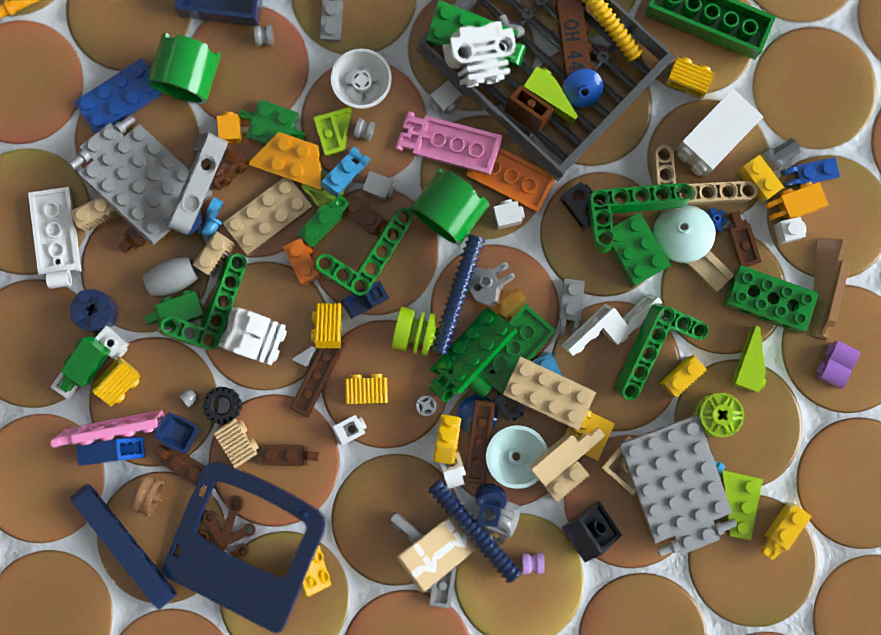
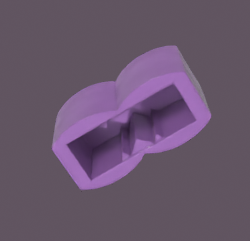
M837 340L832 342V344L829 343L825 348L824 354L826 356L824 361H821L816 368V378L837 389H843L858 360L860 351Z

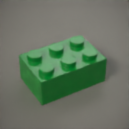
M640 212L613 227L614 242L610 252L631 288L671 266ZM602 238L605 244L609 243L607 239Z

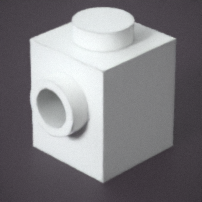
M505 200L500 202V205L493 207L497 230L520 225L522 218H525L523 207L518 205V201Z
M801 217L780 221L774 225L779 245L798 241L806 237V225L801 220Z

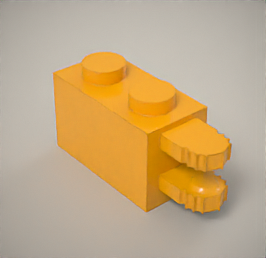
M812 182L805 183L796 191H793V188L781 192L782 196L778 199L764 204L766 209H771L777 205L780 209V212L769 216L770 221L783 217V220L797 218L828 206L820 182L812 184Z

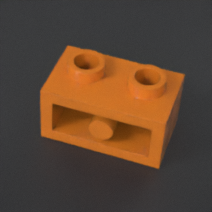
M302 238L283 246L303 287L322 278L313 267L314 261L310 255L313 251L307 242L304 243Z

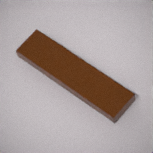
M341 342V348L319 349L290 409L306 417L310 416L345 343Z
M474 399L464 482L485 484L487 469L486 451L491 440L495 402Z

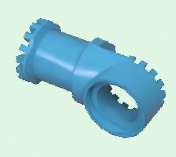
M213 197L206 211V220L201 230H198L197 233L202 236L204 235L208 239L212 237L219 225L223 223L216 219L224 201Z

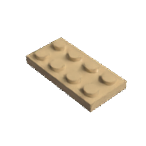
M284 177L223 222V224L246 255L249 256L313 207L291 179Z
M520 356L502 395L579 430L596 392Z

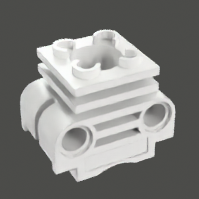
M501 21L479 28L471 26L459 28L457 33L451 35V44L443 45L446 64L453 69L464 68L458 72V77L467 76L459 81L460 85L466 84L467 88L478 86V83H483L484 81L487 84L497 83L510 73L509 68L499 69L508 65V60H500L510 55L515 49L513 28L502 30Z
M232 307L226 329L221 336L218 346L271 365L278 357L279 350L277 348L280 341L283 342L286 336V330H284L286 325L270 321V319L255 313Z

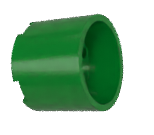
M163 33L146 83L153 89L170 97L194 104H206L221 60V54L219 52H211L208 48L209 45L193 38L179 34L173 38L169 37V34Z
M440 168L410 207V210L432 231L452 244L460 246L487 210L489 203L482 195L476 196L477 192L465 180L448 170L443 173V170Z

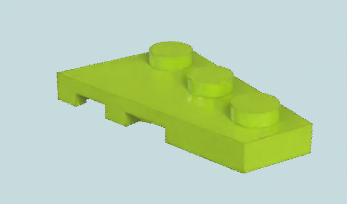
M723 470L721 473L723 487L732 511L731 514L726 515V519L728 521L734 518L737 523L736 527L728 530V535L751 541L763 479Z

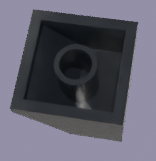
M600 501L595 502L562 526V529L585 563L603 555L622 536Z

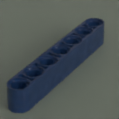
M86 484L70 497L73 505L157 609L163 608L177 596L173 586L91 485Z

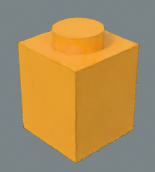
M233 112L222 113V116H217L219 138L226 140L228 144L243 143L239 116Z

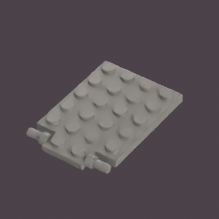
M129 115L122 122H117L114 125L109 123L79 147L80 152L77 153L78 156L70 161L68 166L74 170L83 162L87 163L90 160L91 163L78 172V176L149 243L154 245L172 230L167 227V223L190 170L140 124L124 136L123 133L126 132V128L135 122L133 116ZM208 189L203 202L212 196V190ZM188 197L184 201V206L187 209L192 208L194 201L191 197Z
M698 415L689 416L619 443L653 542L658 543L674 537V540L669 541V544L657 548L660 557L671 552H679L683 555L720 540L719 536L724 534L726 530L737 526L734 518L723 523L717 522L714 524L713 520L729 515L732 511Z

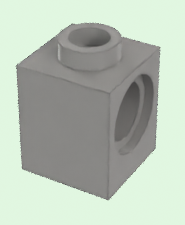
M369 171L362 191L365 195L386 202L388 197H392L395 186H393V179Z

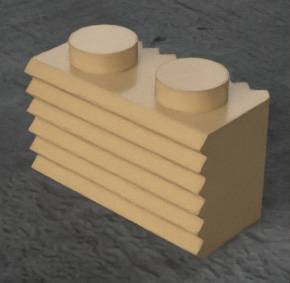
M101 197L70 211L77 227L85 232L92 228L95 229V226L102 225L103 222L106 223V221H110L114 217L117 218V215H119Z
M215 231L192 265L213 278L215 277L214 274H217L219 268L222 267L221 264L224 263L228 254H231L230 251H233L235 244Z
M237 419L231 420L213 432L235 468L259 454L257 452L258 444L253 438L249 439L245 433L248 431L246 425L242 420L238 422Z
M576 461L548 486H542L555 501L560 502V499H563V496H566L569 490L572 491L573 488H576V485H579L582 479L585 480V477H589V474Z

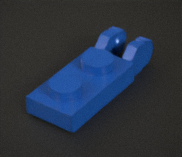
M836 157L796 165L795 167L780 171L782 176L795 173L797 178L783 183L784 188L801 186L808 182L813 184L840 177Z

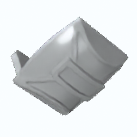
M507 501L505 509H501L498 526H484L487 529L486 534H499L500 538L490 537L495 540V543L502 545L507 537L511 538L519 521L521 507ZM488 508L485 520L491 521L495 518V514L492 512L493 508Z

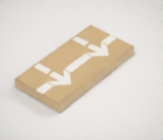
M446 518L397 557L421 593L425 592L477 549L475 547L476 544L471 542L472 539L467 538L468 534L462 532L463 529L458 527V523H454V518Z

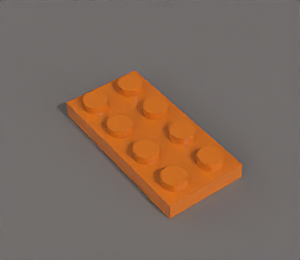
M499 148L490 176L468 170L466 174L467 178L514 202L518 201V204L536 213L539 212L555 181L545 170L502 148Z

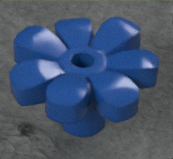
M715 207L710 208L709 213H706L712 219L714 227L719 233L724 230L722 225H726L728 219L723 218L725 215L723 210L717 212Z

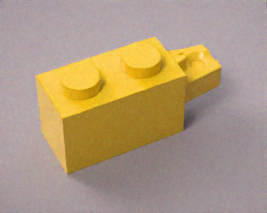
M787 502L763 535L767 540L761 552L774 560L783 550L788 551L812 516L796 504Z

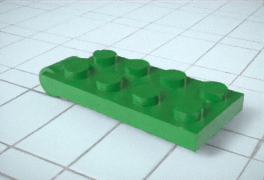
M439 0L425 41L443 48V45L451 44V35L457 33L459 28L469 26L479 28L494 21ZM501 25V26H502V30H504V29H510V28L507 27V26ZM513 29V34L515 37L518 35L519 31ZM515 42L514 51L500 61L508 60L509 66L519 68L526 46Z
M527 304L509 322L518 332L468 385L482 399L492 388L500 395L505 390L520 356L530 361L556 332L550 324ZM494 370L495 374L490 375L489 371Z
M486 307L447 350L448 354H443L430 368L438 377L432 380L429 389L444 402L449 401L454 396L455 391L461 394L518 332L517 329L489 307Z

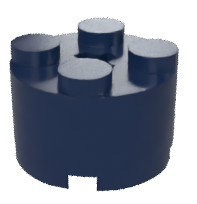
M89 289L80 291L73 299L70 317L81 329L100 333L106 326L112 327L116 323L119 310L110 295L99 290ZM97 309V313H92V310Z

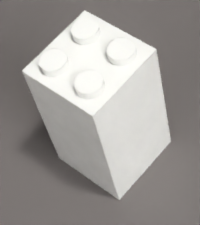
M732 89L675 149L676 156L682 162H687L697 176L704 178L763 116Z

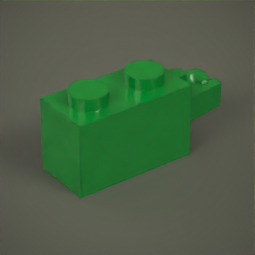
M339 195L330 203H325L297 234L312 248L316 247L342 220V214L350 203L342 195Z
M187 290L181 292V296L174 299L172 296L162 299L161 303L153 308L154 313L144 316L146 324L157 323L161 318L169 316L186 322L203 318L205 309L199 293ZM167 320L164 323V329H172V322Z
M92 336L81 338L74 346L76 349L74 353L69 355L63 363L64 368L61 373H63L65 379L59 388L64 392H68L75 385L82 387L90 384L112 350Z

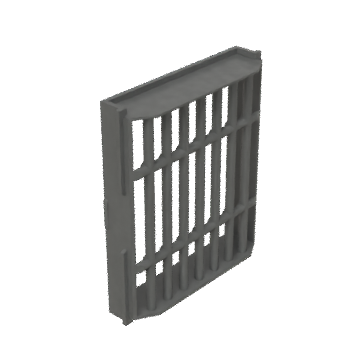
M457 0L453 4V6L471 12L480 3L496 19L504 15L488 0ZM505 0L521 15L515 23L508 19L509 24L523 26L528 21L561 51L559 38L534 16L542 7L557 21L555 8L547 2L548 0H534L535 3L529 9H526L517 0ZM604 0L605 3L609 4L608 8H612L611 12L616 13L615 17L620 19V24H624L623 28L628 29L627 33H631L641 45L660 61L652 70L638 58L632 62L630 61L645 75L643 80L636 84L609 59L615 50L622 55L624 52H621L620 47L616 46V41H612L613 37H609V32L604 30L605 27L601 26L586 11L584 20L588 21V24L610 43L604 51H601L591 42V53L597 58L594 61V71L604 64L632 91L623 98L602 79L603 91L618 106L610 113L598 101L591 105L604 118L597 127L572 106L577 114L576 120L591 133L584 141H581L552 112L549 122L577 147L568 156L544 132L540 131L536 135L528 129L523 133L475 87L467 88L466 84L460 85L459 81L467 76L458 77V71L449 67L445 59L433 49L437 45L425 41L427 32L419 39V47L416 49L466 97H471L504 127L507 130V135L557 182L666 67H669L674 62L676 57L614 0ZM525 34L517 38L556 75L565 81L563 69ZM522 59L520 68L528 76H531L534 69ZM509 73L504 76V80L513 89L517 90L521 85ZM486 81L479 83L506 108L508 99L492 84H487ZM585 89L581 90V93L587 92ZM533 135L563 161L560 166L530 139Z

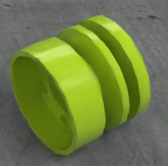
M401 306L392 349L406 351L409 343H412L413 353L417 354L418 347L421 345L423 346L422 355L427 356L433 344L436 331V314L430 313L429 321L427 322L424 321L426 312L422 311L418 320L415 319L414 309Z
M725 393L703 396L695 404L692 415L696 414L699 416L704 434L712 437L731 436L739 430L744 419L743 407L738 399ZM718 411H723V419L717 418L719 416Z

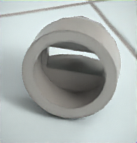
M185 390L179 394V397L188 408L196 402L197 397L192 390Z

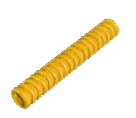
M585 0V5H589V10L594 12L593 16L598 17L597 21H601L600 25L604 26V30L609 32V37H613L612 41H616V46H619L620 51L624 52V57H628L627 61L632 62L639 57L643 49L638 48L639 44H635V39L631 38V33H627L628 29L623 28L624 24H620V19L615 17L616 13H612V8H608L609 4L605 3L604 0Z

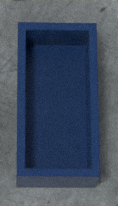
M176 0L174 9L179 17L259 26L263 0Z

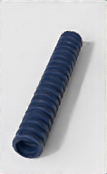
M472 234L467 235L469 239L465 241L466 247H463L464 254L461 253L462 260H459L460 266H457L458 272H455L456 278H453L454 284H451L452 290H449L450 296L447 297L448 302L445 303L446 309H443L444 315H441L442 321L438 323L440 327L436 329L438 333H435L436 339L433 340L434 345L430 348L432 351L441 354H448L447 348H450L449 342H452L451 336H454L453 330L456 329L457 318L461 315L459 314L463 309L461 306L465 303L463 299L467 297L465 293L469 291L467 287L471 285L469 281L473 279L471 275L475 273L473 269L477 267L475 263L479 260L477 257L481 254L479 251L483 248L481 246L482 243L485 242L483 238Z
M443 480L435 482L429 488L428 493H432V497L437 499L436 502L442 504L441 508H445V512L450 514L449 517L455 519L454 523H458V527L463 529L462 532L468 534L467 538H471V542L476 544L475 547L480 548V552L485 554V558H489L488 562L493 563V567L498 569V573H502L501 577L506 578L507 583L516 580L521 574V570L516 568V564H512L513 560L508 559V555L503 553V549H499L500 545L495 544V540L490 538V534H486L487 531L482 529V525H478L477 519L474 520L473 514H469V510L464 508L465 505H461V501L456 499V495L451 494L452 490L447 489L448 486L443 484Z

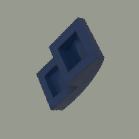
M379 280L373 283L366 294L362 296L351 295L341 302L352 319L388 300L389 296Z

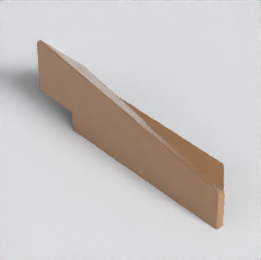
M819 238L817 240L813 291L818 292L819 295L811 316L810 336L827 340L830 327H834L837 322L851 263L842 260L847 240Z

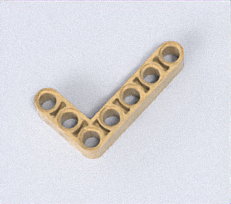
M668 145L659 146L652 155L654 185L676 183L674 152ZM658 153H665L667 160H661ZM660 172L667 173L668 180L661 179ZM752 181L688 184L692 189V195L687 205L746 203L757 195L758 187ZM743 188H747L750 191V196L744 195ZM722 189H727L730 192V197H725ZM702 190H707L710 193V198H705L702 195ZM677 193L678 197L683 198L681 193ZM656 195L658 199L664 200L661 195Z

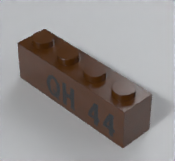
M556 0L555 11L564 79L577 69L588 68L594 70L593 60L590 61L589 53L592 52L591 41H587L586 35L589 34L588 21L584 20V14H586L585 2H582V0Z

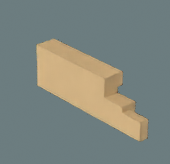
M710 251L699 260L685 263L715 293L734 276Z
M598 427L589 435L584 432L577 439L570 432H567L528 467L546 487L605 437V435Z

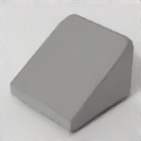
M311 346L292 360L309 367L317 350Z

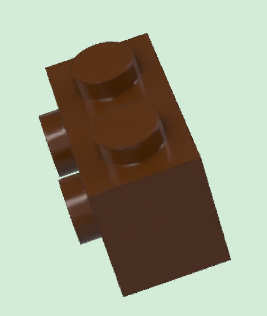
M520 85L509 97L504 112L537 135L549 122L554 108Z
M234 143L225 150L212 179L220 190L231 184L233 179L238 174L245 172L249 166V160ZM210 164L203 170L207 171L210 168Z

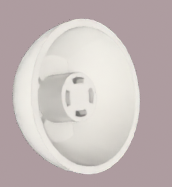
M354 49L346 52L336 61L331 72V85L334 93L340 101L352 108L367 109L376 106L387 96L391 87L392 76L388 63L381 55L369 49Z

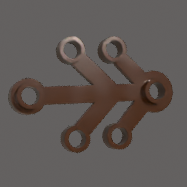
M239 495L229 497L226 502L229 512L222 532L216 521L217 515L214 511H207L203 515L204 522L208 523L218 544L217 547L224 551L226 546L245 536H252L256 532L255 525L248 523L244 525L243 529L230 535L237 512L244 507V500ZM235 499L240 502L239 507L233 506ZM208 513L213 515L212 521L207 520L206 516ZM247 526L252 527L253 532L251 534L246 532ZM205 530L198 532L199 535L201 533H204L206 535V540L209 541V532ZM241 543L236 547V550L229 552V554L235 557H243L249 553V546ZM240 546H244L246 548V552L244 554L239 552Z

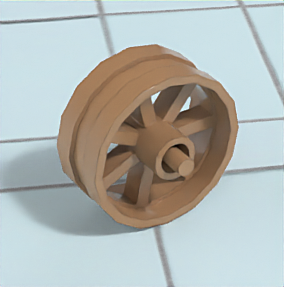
M147 476L139 490L135 489L134 491L137 495L133 504V511L143 513L147 517L151 516L158 502H163V499L160 497L164 481Z

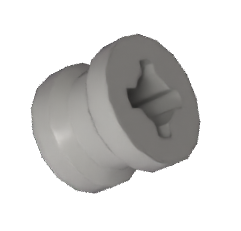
M267 25L262 28L255 26L256 46H261L262 44L273 45L272 26Z
M359 118L355 127L354 137H362L365 141L370 142L375 129V122L371 121L368 123L363 118Z
M422 396L417 400L416 409L422 416H430L436 410V402L430 396Z

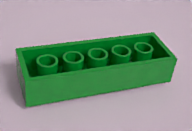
M650 0L644 13L646 16L752 60H756L762 53L776 19V16L738 0Z

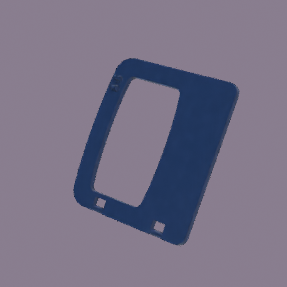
M221 462L209 463L200 473L194 493L191 495L173 539L171 549L164 561L162 572L167 578L272 633H280L288 622L324 534L326 526L325 517L320 510L264 479ZM219 481L260 497L283 509L305 524L306 530L286 577H281L255 567L215 546L198 534V524L216 482ZM202 485L207 487L203 497L198 495ZM178 545L183 547L179 557L174 555Z

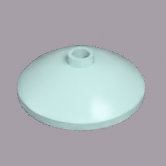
M686 205L682 208L665 210L654 224L653 235L667 259L679 263H689L701 259L710 251L715 240V227L712 219L705 211L692 205ZM686 226L688 229L682 230L681 227Z
M516 425L506 427L497 432L488 444L486 451L487 467L491 475L506 487L515 489L529 487L539 481V479L528 466L548 450L543 438L531 428ZM517 452L520 457L518 460H513L512 455Z

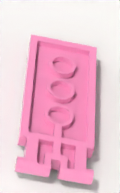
M407 112L402 129L408 132H400L395 150L402 152L403 148L413 151L415 156L491 175L503 139L502 135L426 115L422 119L414 117L415 113Z
M163 409L85 424L69 429L65 428L51 441V445L53 447L70 443L87 445L95 439L101 438V441L113 439L115 435L122 434V437L134 435L135 431L151 432L156 430V427H158L164 417Z

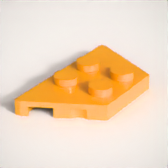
M278 132L249 162V165L323 190V187L320 186L322 170L321 163L319 162V147L316 144Z

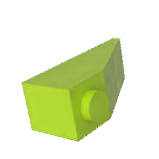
M537 66L524 87L553 107L554 113L574 124L577 114L555 77L552 76L548 69Z
M753 326L749 330L731 385L752 393H758L760 390H763L766 384V379L764 378L766 369L761 330L759 326Z

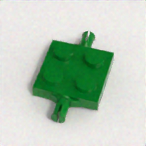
M259 99L253 114L244 110L240 111L242 114H239V118L250 121L246 137L267 144L278 132L304 140V137H306V133L295 129L299 113Z

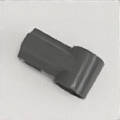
M790 138L778 147L771 148L760 156L772 172L783 166V163L801 152L800 145L796 140Z

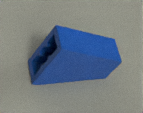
M143 437L76 445L78 466L145 457Z

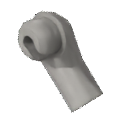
M501 15L497 18V22L501 21V25L519 31L518 35L514 37L515 39L524 35V28L509 24L506 15Z

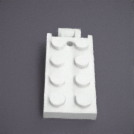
M63 187L30 192L28 196L39 277H45L46 274V283L49 289L71 286L72 278L70 271H81L76 223L70 213L74 209L71 188Z

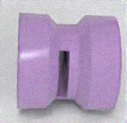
M522 553V573L530 574L531 570H533L537 574H544L543 553H536L532 557L529 553Z

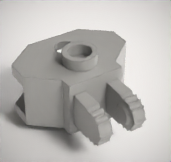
M507 262L500 264L494 269L489 268L485 270L479 267L473 269L475 273L471 275L473 279L469 281L471 285L468 288L475 300L480 304L489 307L499 304L500 292L504 289L503 286L515 278L514 273H510L500 280L498 279L497 275L508 268Z

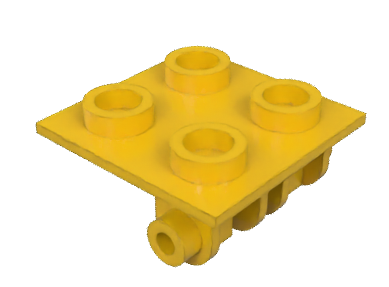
M588 410L580 429L576 430L568 426L565 434L570 432L577 439L584 432L589 435L598 427L605 437L584 454L598 461L615 423Z
M320 546L317 548L303 582L306 597L331 585Z

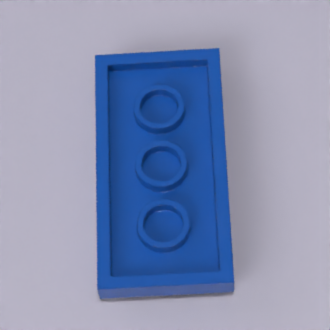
M142 58L74 101L95 134L109 123L114 125L117 122H121L163 94L146 83L150 69Z

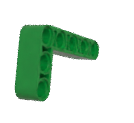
M686 183L594 191L588 205L594 249L599 253L610 251L614 242L613 213L682 208L687 205L692 195L691 187ZM677 193H682L685 198L678 197ZM656 195H662L665 199L660 200ZM640 196L644 201H638L635 197ZM615 198H621L624 203L616 202ZM594 200H601L603 204L598 205ZM603 219L606 224H599L596 220ZM605 238L609 243L602 244L599 239Z
M402 207L391 215L356 272L328 254L316 257L313 262L314 269L354 296L366 294L412 223V211ZM400 212L406 215L405 223L400 222L398 219ZM389 229L393 230L396 234L394 240H390L387 236ZM378 246L385 250L384 257L377 255L376 249ZM321 258L329 262L326 270L319 266ZM367 264H372L374 267L372 275L367 274L365 271ZM338 270H343L346 273L344 281H340L337 278ZM356 281H360L363 284L361 292H357L354 288Z
M237 253L229 255L224 260L201 326L169 316L163 317L158 321L157 330L159 333L200 349L211 350L216 348L220 342L247 266L245 256ZM233 258L239 261L237 269L232 266ZM226 277L232 280L230 288L225 285ZM220 296L224 297L226 301L223 307L218 304ZM213 315L217 316L219 320L218 325L215 327L211 324V317ZM167 320L173 324V329L170 332L164 329V323ZM187 327L192 330L190 339L184 336V330ZM206 335H209L212 339L209 346H206L203 341Z
M662 303L653 304L614 386L616 393L628 401L635 400L639 396L670 328L696 340H703L708 335V325ZM664 310V315L660 318V314ZM655 329V334L651 337V333ZM647 348L646 353L642 355L644 349Z

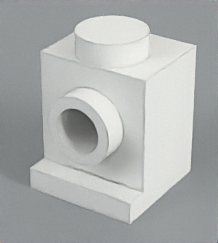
M106 326L95 337V339L112 350L109 356L114 359L119 356L122 357L128 350L126 347L130 344L109 326ZM113 340L114 345L109 347L108 343Z
M354 415L333 426L342 445H345L366 434L364 429L367 426L362 417L358 418ZM350 425L355 426L356 431L354 433L348 431Z
M456 452L454 464L440 463L448 489L463 485L462 476L466 475L459 452Z

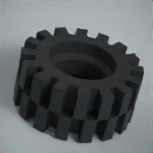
M218 387L206 393L207 396L203 398L204 405H202V408H204L203 413L208 417V420L216 424H227L240 415L242 401L235 390L228 387ZM221 397L228 399L230 402L229 410L223 414L218 413L215 409V402Z

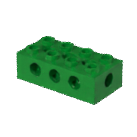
M743 265L734 269V276L730 280L722 303L723 307L798 334L807 331L819 295L818 292ZM748 288L753 291V297L748 294ZM768 295L771 296L773 300L772 304H770L767 300ZM787 303L791 304V311L787 308Z

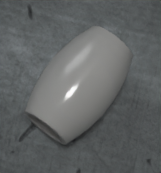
M190 257L174 258L152 267L143 275L144 284L151 296H165L181 291L194 283L199 278L196 267L192 265L194 263Z

